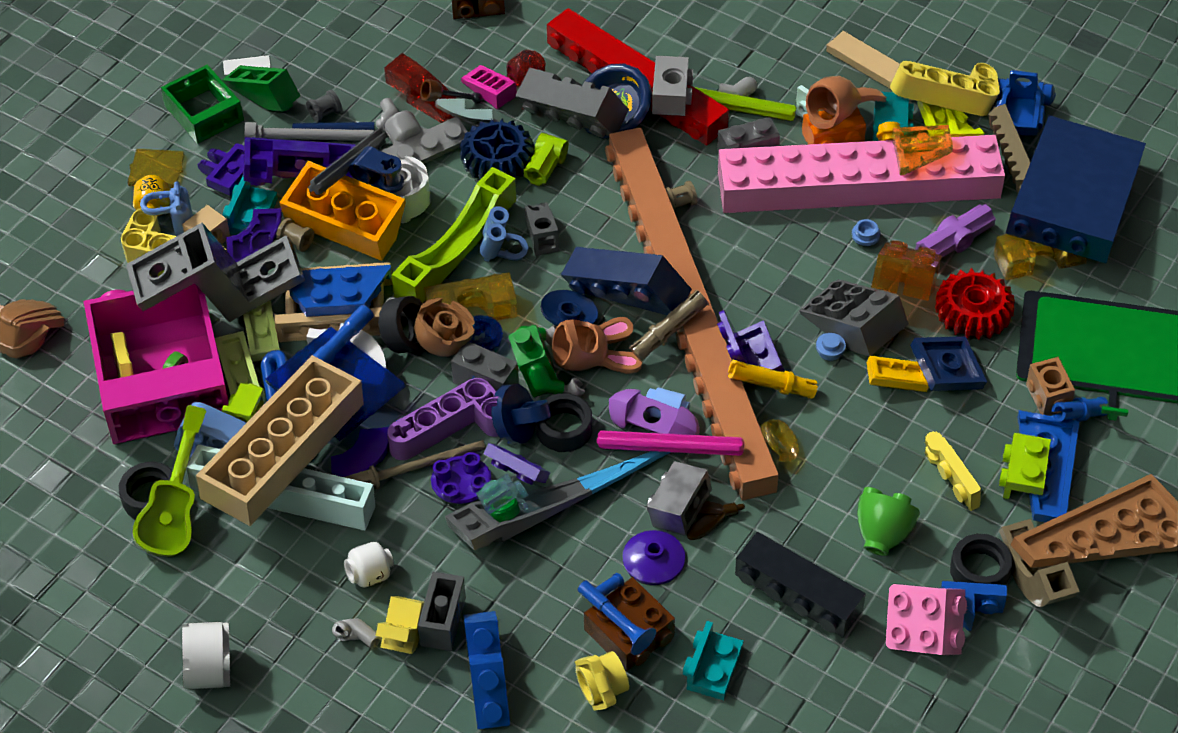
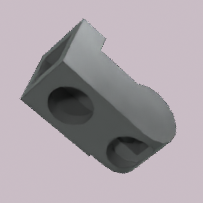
M548 203L524 206L526 224L532 240L534 255L560 251L558 228Z

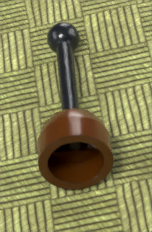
M425 79L420 88V96L423 101L435 102L442 95L470 99L474 103H479L482 100V95L478 92L467 94L443 90L440 82Z

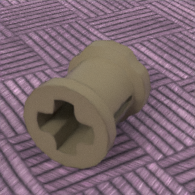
M686 181L684 185L672 189L665 187L674 211L676 207L697 204V193L691 181Z
M287 218L280 223L276 238L278 240L287 235L292 244L296 246V249L304 252L313 241L314 230L310 227L303 228L295 224L293 219Z

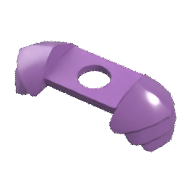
M625 389L609 398L610 418L614 424L621 428H625L628 422L654 433L699 435L700 426L698 420L685 407L674 408L641 395V390ZM654 407L661 411V417L656 423H648L644 420V413L647 409Z

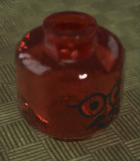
M522 50L506 64L507 77L516 83V87L520 88L529 68L545 71V60L537 51Z

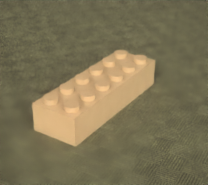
M312 355L196 475L200 499L251 526L364 405L361 380Z

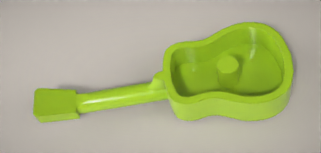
M192 405L186 407L182 428L184 432L170 481L159 480L152 485L149 501L135 519L132 531L133 540L140 549L152 555L161 557L178 556L183 553L190 542L192 533L190 509L193 505L195 494L190 487L182 484L195 436L199 433L206 414V410Z

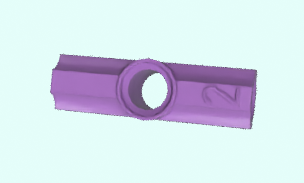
M979 204L958 218L951 215L944 219L937 231L916 243L915 250L919 255V259L925 264H933L954 250L957 253L966 250L976 236L995 225L996 218L992 213V209L986 204Z

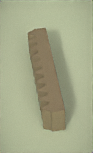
M1006 104L993 108L988 113L990 129H993V135H996L998 147L1001 148V155L1004 156L1009 174H1012L1013 183L1016 184V191L1019 193L1030 161Z

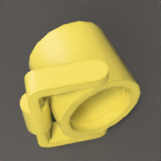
M611 651L601 656L583 657L574 661L579 685L594 711L607 709L615 705V696L629 690V681L625 669L615 652Z

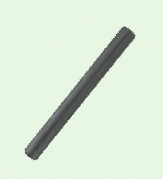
M381 129L372 132L310 180L309 191H314L316 195L322 194L349 172V166L365 147L371 146L379 149L386 143L385 139L388 137L387 133L382 132Z

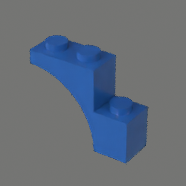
M496 612L463 615L477 730L509 726L510 717Z

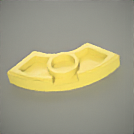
M110 333L118 378L133 375L125 333Z

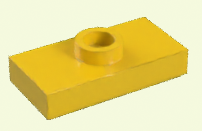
M869 356L866 362L870 385L927 392L929 388L918 362Z

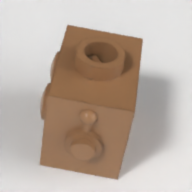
M1059 357L1030 364L1026 386L1040 414L1051 416L1061 413V411L1052 412V406L1056 402L1073 401L1075 389Z

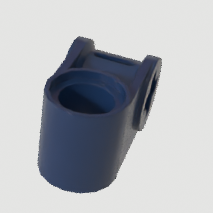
M365 147L348 168L350 175L354 179L389 193H396L404 187V178L400 174L402 169L401 160L374 147Z

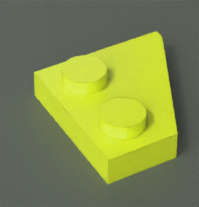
M920 101L917 102L930 138L984 135L980 127L973 129L966 122L968 116L961 111Z

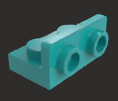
M242 176L239 184L234 186L230 204L224 207L222 216L227 218L230 234L238 235L248 227L252 220L253 209L274 208L278 201L277 192L250 187L249 182L244 181Z
M706 621L703 631L698 630L695 635L693 649H696L694 656L693 658L687 657L683 668V675L687 676L686 689L724 701L742 652L744 641L713 632V622Z

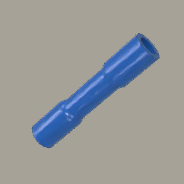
M360 305L336 334L324 346H321L313 356L330 364L334 360L335 355L374 317L373 312L367 306Z

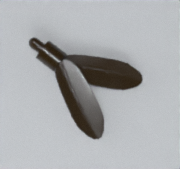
M705 501L697 515L703 517L690 527L687 532V538L689 540H696L706 536L725 517L736 515L739 510L745 509V504L736 505L733 502L722 506L719 503Z

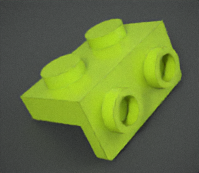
M1019 433L1013 434L1012 443L1005 444L1002 462L1008 463L1007 469H1001L999 486L1004 487L1003 498L1009 499L1011 490L1043 495L1051 439Z

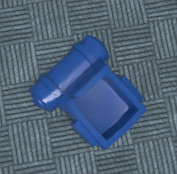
M1011 70L1010 78H998L1000 92L996 99L999 101H997L995 107L1006 104L1018 135H1037L1044 124L1045 106L1043 105L1051 106L1056 96L1053 84L1038 83L1037 73ZM1026 78L1029 79L1030 82L1018 81L1017 79Z

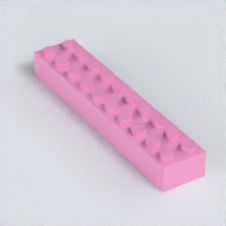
M996 135L719 149L718 177L723 213L1001 198L1005 179Z

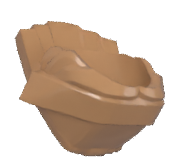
M21 299L5 306L0 305V353L7 354V356L16 359L34 354L44 343L50 328L64 326V317L61 316V312L56 310L57 307L50 303L33 299Z

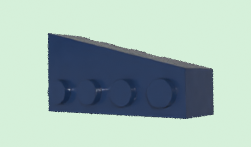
M576 247L561 273V276L569 283L568 286L572 291L663 315H668L678 305L683 303L692 290L663 255Z

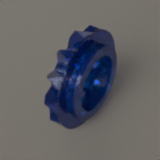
M473 316L475 321L473 328L475 331L470 342L490 351H493L495 347H500L503 338V329L500 323L489 316ZM485 332V338L481 337L475 341V335L479 336Z

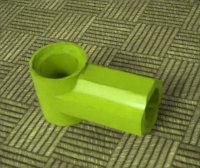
M541 133L536 140L534 154L524 169V177L531 184L537 186L546 183L557 163L562 164L569 149V141Z

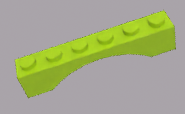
M492 167L475 185L465 207L448 231L427 250L417 255L408 256L393 272L391 276L394 297L414 296L423 303L483 238V228L490 210L493 207L501 206L508 211L516 202L515 178Z

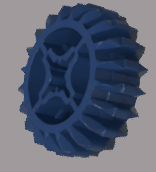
M491 118L489 123L481 121L479 127L472 126L470 132H465L464 140H461L460 157L466 172H470L472 178L479 177V179L492 167L514 178L516 176L523 177L524 169L534 154V142L529 131H524L522 125L516 126L513 120L505 123L503 118L500 122H494Z

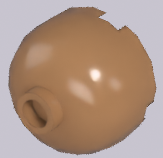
M443 298L427 300L421 305L415 321L414 329L417 341L422 348L431 354L442 357L456 355L463 345L468 341L470 342L474 334V317L468 309L455 301L447 304L441 303Z

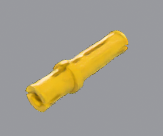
M732 360L728 369V377L730 379L773 388L785 395L791 393L813 399L818 388L816 380L796 376L791 371L779 372L738 360Z

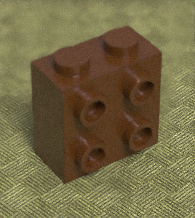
M633 577L627 580L623 586L616 588L608 594L606 598L637 627L644 630L649 628L656 629L654 640L643 652L633 655L631 653L632 642L630 638L595 606L584 612V630L607 653L615 652L626 672L635 665L643 664L650 656V653L658 647L668 645L675 635V617Z

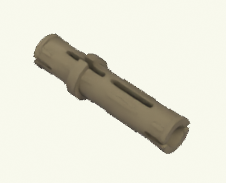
M695 290L693 294L671 311L663 320L656 325L652 324L648 328L649 331L629 348L640 361H643L660 345L664 346L668 342L667 339L685 325L700 310L709 305L708 301L698 290Z

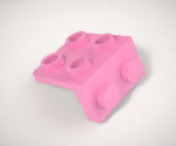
M891 585L888 599L886 646L889 649L937 655L961 654L965 642L963 620L967 610L965 589Z

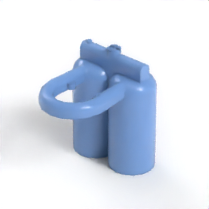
M178 181L174 182V187L170 191L148 193L140 202L141 210L147 215L170 213L175 236L184 233L182 224L193 216L188 191L185 187L180 186ZM169 198L170 206L167 207L161 206L160 208L151 209L146 205L151 199Z
M501 206L493 207L490 210L483 228L484 238L480 246V253L485 261H490V259H494L497 256L509 260H520L526 256L528 251V244L522 236L506 233L505 226L509 213ZM504 239L516 241L522 246V251L517 254L500 249Z

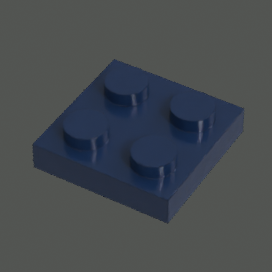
M966 336L914 338L910 347L931 391L983 389L986 385L987 380Z

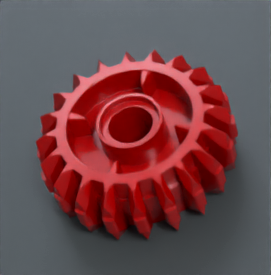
M972 268L968 273L960 269L957 275L950 274L947 280H943L936 294L935 309L936 313H938L939 321L945 322L946 329L954 328L955 336L963 333L967 339L970 335L975 336L978 341L982 335L990 339L993 333L1000 335L1003 328H1007L1010 324L1011 317L1014 315L1015 299L1014 295H1012L1011 287L1005 286L1004 279L996 280L995 273L991 275L985 274L984 269L980 273L974 272Z

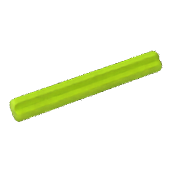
M695 87L729 110L793 121L796 116L795 105Z

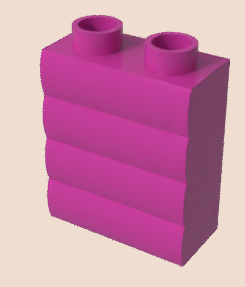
M195 283L145 311H142L137 305L133 291L111 290L99 298L83 301L103 412L113 444L177 431L185 417L186 407L194 402L204 403L222 411L224 405L228 406L229 400L206 297ZM110 333H125L133 375L118 378ZM175 351L182 353L188 358V363L163 368L167 358Z

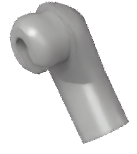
M745 77L735 85L720 83L718 91L748 97L757 89V82L752 77Z

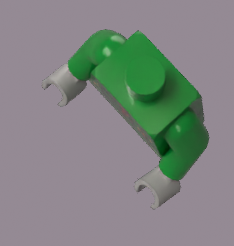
M536 325L521 326L508 336L518 367L534 398L544 393H569L580 397L585 392V390L580 388L583 385L582 382L577 378H573L565 385L563 381L558 379L546 345L547 342L552 346L553 335L557 327L555 325H552L547 330Z

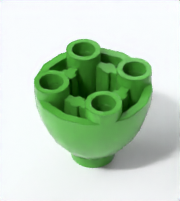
M872 487L864 488L863 493L859 497L857 516L860 531L865 540L863 548L866 551L880 556H887L889 549L901 543L913 531L918 522L920 511L917 507L911 505L912 499L909 496L894 493L892 497L884 495L880 490Z

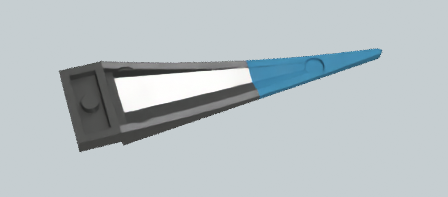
M649 451L625 462L576 479L514 494L512 496L517 498L520 512L516 517L508 521L498 522L489 514L487 506L493 499L472 502L446 515L445 518L448 527L475 551L489 546L492 541L504 542L671 452Z

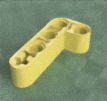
M903 61L900 63L890 84L893 93L900 97L978 116L988 115L1000 92L997 72L986 63H977L969 76L912 61Z
M140 208L132 214L121 236L126 261L129 263L176 236L161 233L157 215H147Z

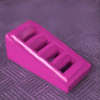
M482 65L461 78L462 83L474 92L480 93L482 98L496 109L515 98L517 94L516 83L513 80Z

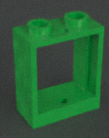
M208 64L161 87L164 106L197 144L244 121L241 101ZM208 90L220 102L192 117L181 106V103Z

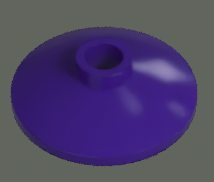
M657 530L644 531L632 537L625 545L623 565L627 573L638 582L648 585H661L672 581L681 573L685 565V551L682 544L669 533Z

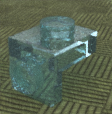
M508 473L497 480L487 482L476 493L489 515L514 498H516L524 511L529 508L524 499L528 496L527 491L519 480L513 482Z

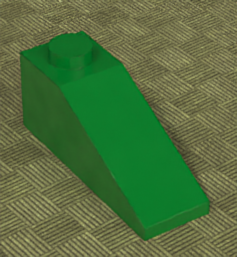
M240 65L222 79L227 87L266 110L287 111L293 106V102L301 96L287 69Z

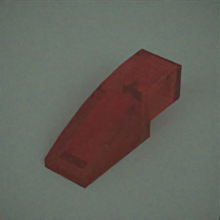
M401 53L384 67L386 83L405 94L408 104L440 123L455 117L436 108L435 102L423 101L421 99L420 88L425 79L440 81L416 61ZM440 82V84L443 86V90H448V89ZM442 95V97H441L440 99H457V98H456V97H451V96H444V95Z

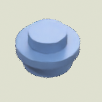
M863 219L853 227L852 238L860 245L871 246L879 241L880 229L874 221Z
M825 333L819 336L816 341V350L820 357L825 360H836L845 351V340L838 334Z

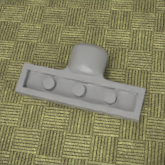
M407 110L401 111L386 121L384 130L393 145L381 150V152L396 156L399 159H405V156L413 157L425 164L460 148L461 140H464L467 130L458 116L430 129H424L420 126L412 112Z

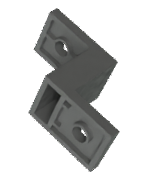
M203 222L126 264L136 303L142 311L195 283L228 322L235 320L305 281L292 241L287 235L236 262ZM272 268H275V270L268 275V271ZM164 270V272L158 277V273Z

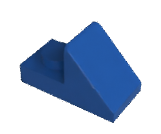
M942 581L941 588L965 589L967 610L964 614L963 627L971 632L975 611L984 614L1003 613L1007 598V585Z

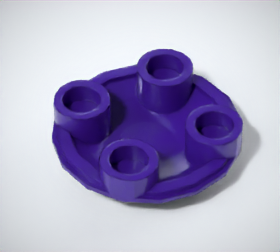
M468 452L463 456L438 460L433 464L431 476L432 489L438 497L446 502L456 504L471 503L480 499L489 490L492 482L491 471L484 462L480 461V456L477 453Z

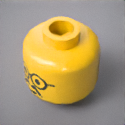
M147 175L138 180L134 185L133 207L135 210L141 208V199L146 194L170 191L168 183L156 175ZM169 198L151 199L146 206L151 209L160 208L161 206L167 207L170 204Z

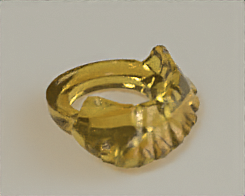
M781 420L765 421L761 425V431L768 445L780 455L778 461L795 460L799 454V446L793 431ZM774 436H776L779 439L781 444L775 439Z

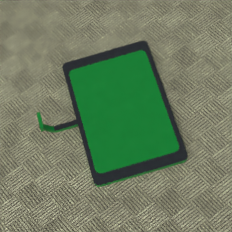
M1032 290L1025 292L1016 377L1019 380L1027 381L1030 364L1059 357L1075 389L1109 393L1108 406L1110 407L1102 406L1101 413L1107 414L1108 420L1116 421L1118 416H1128V409L1116 408L1117 395L1178 403V311Z

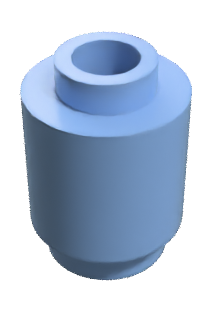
M659 387L656 390L650 388L647 392L646 397L679 409L681 406L688 410L690 408V402L686 401L685 394ZM652 407L645 411L650 413L651 417L659 419L661 417V411L657 408Z

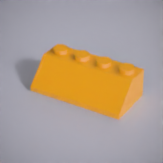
M308 161L279 202L284 219L291 218L295 224L303 228H312L314 234L382 261L397 238L406 200L346 175L322 194L316 195L314 191H309L310 180L325 170L326 167Z

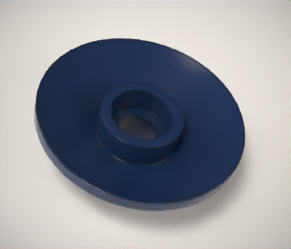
M555 290L546 294L541 301L540 308L543 316L555 326H558L560 322L565 320H580L595 324L598 318V309L594 302L585 295L575 291Z

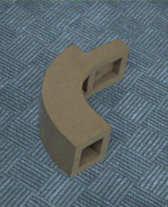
M1031 519L1001 527L999 533L1003 543L1008 546L1012 554L1011 574L1021 592L1032 604L1043 607L1073 598L1080 592L1068 562L1055 566L1030 568L1013 549L1011 543L1014 537L1034 528Z

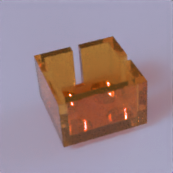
M901 241L885 243L878 254L871 288L897 294L899 283L903 282L905 283L903 295L929 301L936 286L942 255L936 254V250L927 247H919V250L907 248L908 244Z

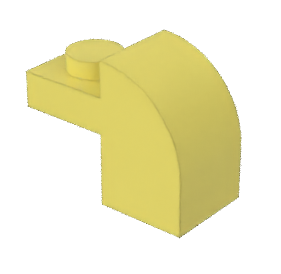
M391 596L386 622L378 623L375 635L382 637L380 648L408 654L414 653L419 642L418 623L424 601Z

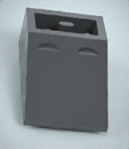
M839 279L831 282L824 291L810 299L809 303L799 310L802 316L825 333L840 335L845 340V348L849 351L866 356L874 354L909 324L899 295Z

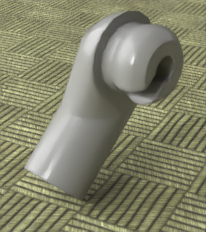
M385 98L380 102L383 113L380 115L381 118L376 120V126L382 132H385L386 121L399 112L390 98Z
M359 618L337 621L332 627L333 635L341 641L361 640L371 649L375 648L382 639V637L375 636L376 631Z

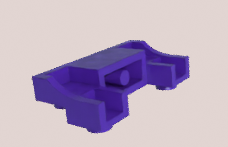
M245 137L243 179L251 185L262 186L266 183H272V176L285 179L297 177L308 161L327 168L356 145ZM349 172L346 174V176L353 178Z

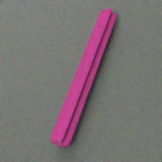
M600 431L597 438V444L602 449L741 456L745 448V442L741 437Z

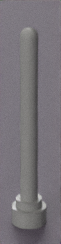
M245 122V137L362 141L374 132V130L263 128V125H258L257 122Z

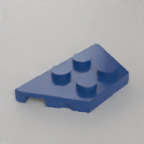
M391 265L302 270L305 281L289 291L291 298L300 305V309L306 317L352 314L360 305H365L368 308L371 306V301L381 292L383 281L392 277Z

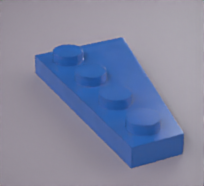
M1019 410L1017 418L1020 434L1051 439L1043 495L1029 493L1033 520L1046 523L1067 513L1080 421L1065 420L1057 422L1053 416Z

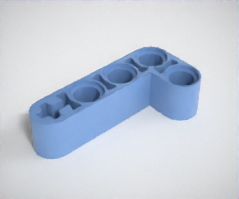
M192 403V406L205 409L206 414L199 433L195 436L190 457H192L198 444L222 449L246 422L204 403ZM184 419L178 428L174 447L177 451L179 450L184 432L182 430Z

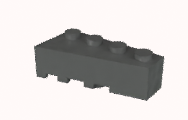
M529 68L516 94V97L523 103L522 108L533 114H537L538 111L542 112L547 118L555 122H559L562 119L575 129L587 128L592 134L601 138L618 132L629 111L628 107L610 87L602 86L601 89H598L593 83L586 81L581 85L573 78L566 76L561 81V78L554 73Z

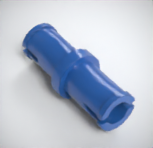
M1077 397L1070 402H1056L1052 406V412L1061 411L1062 414L1052 416L1057 422L1072 419L1086 421L1089 417L1107 415L1101 413L1102 407L1100 405L1108 404L1109 402L1105 397L1093 399Z

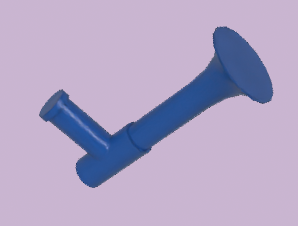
M615 573L597 587H594L587 580L583 581L577 589L578 592L625 632L632 642L631 653L633 655L643 652L654 640L656 629L649 628L644 630L637 627L605 597L616 588L624 585L623 577L619 573Z

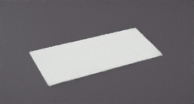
M269 55L223 61L224 75L230 74L240 65L270 68Z

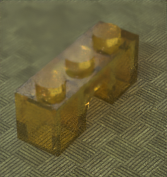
M1009 234L997 236L994 257L1005 280L1033 275L1036 255L1051 257L1055 260L1059 269L1082 265L1087 262L1086 257Z
M510 272L424 287L425 302L435 298H443L441 303L451 304L452 301H455L465 308L479 307L487 313L489 322L517 317V301Z

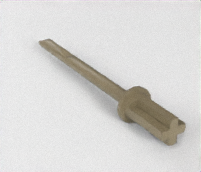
M484 440L378 472H376L375 467L372 465L369 466V470L352 474L345 478L371 483L375 489H379L380 480L432 465L438 460H446L451 457L462 456L468 452H476L485 449L486 446Z

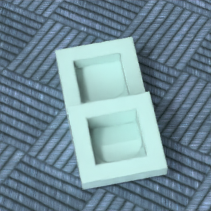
M437 99L435 101L436 108L452 116H458L461 119L477 122H490L491 118L493 120L492 109H465V99Z

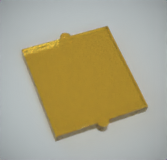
M136 149L133 163L129 165L131 171L128 178V186H134L138 180L147 175H156L166 181L170 188H173L174 182L178 181L179 175L183 173L184 151Z

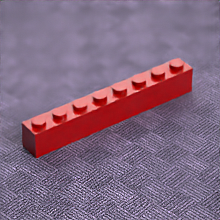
M569 8L547 23V44L553 49L568 56L573 62L582 65L591 73L609 64L625 63L638 68L647 77L653 95L655 62ZM687 85V88H692L691 105H686L685 116L658 115L669 121L671 125L677 126L689 134L693 139L707 146L718 137V130L728 128L729 109L695 87ZM651 98V106H650V109H649L651 112H652V98Z

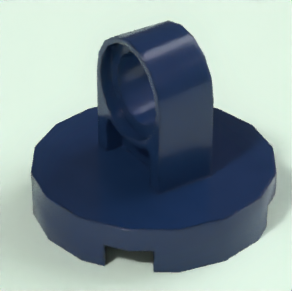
M520 384L504 385L495 392L494 397L498 396L497 406L492 407L491 410L493 425L497 435L500 438H506L509 445L526 443L533 435L536 422L551 417L548 400L533 401L527 389Z

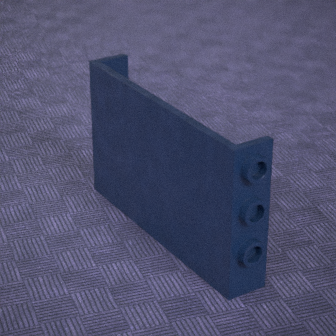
M1049 115L1012 208L1006 234L1107 263L1146 143Z

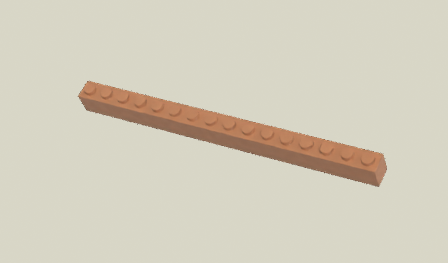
M640 127L609 134V145L605 146L608 162H613L614 164L613 174L615 181H620L621 196L624 202L628 201L629 218L631 222H636L637 239L639 243H644V253L663 255L691 287L692 290L689 296L695 290H698L709 303V305L700 310L692 319L677 330L676 339L679 349H684L686 353L685 364L688 372H693L695 392L697 395H702L704 400L702 401L704 415L712 421V436L741 437L745 442L743 455H720L723 465H728L731 471L729 472V479L732 489L738 490L741 500L776 493L778 472L742 381L728 377V369L732 359L726 348L727 343L717 325V318L643 131Z

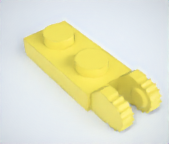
M929 432L925 436L927 446L925 447V454L929 462L936 464L941 477L951 482L954 495L960 503L964 502L970 511L979 508L981 502L980 486L940 432Z

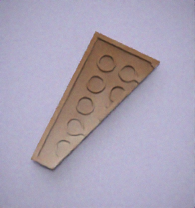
M1150 474L1014 537L1011 546L1030 568L1058 565L1065 562L1069 564L1178 551V501Z

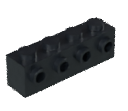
M759 532L755 533L736 557L735 575L743 583L759 588L771 599L781 601L790 606L798 615L807 616L819 623L828 632H834L844 637L864 609L866 593Z

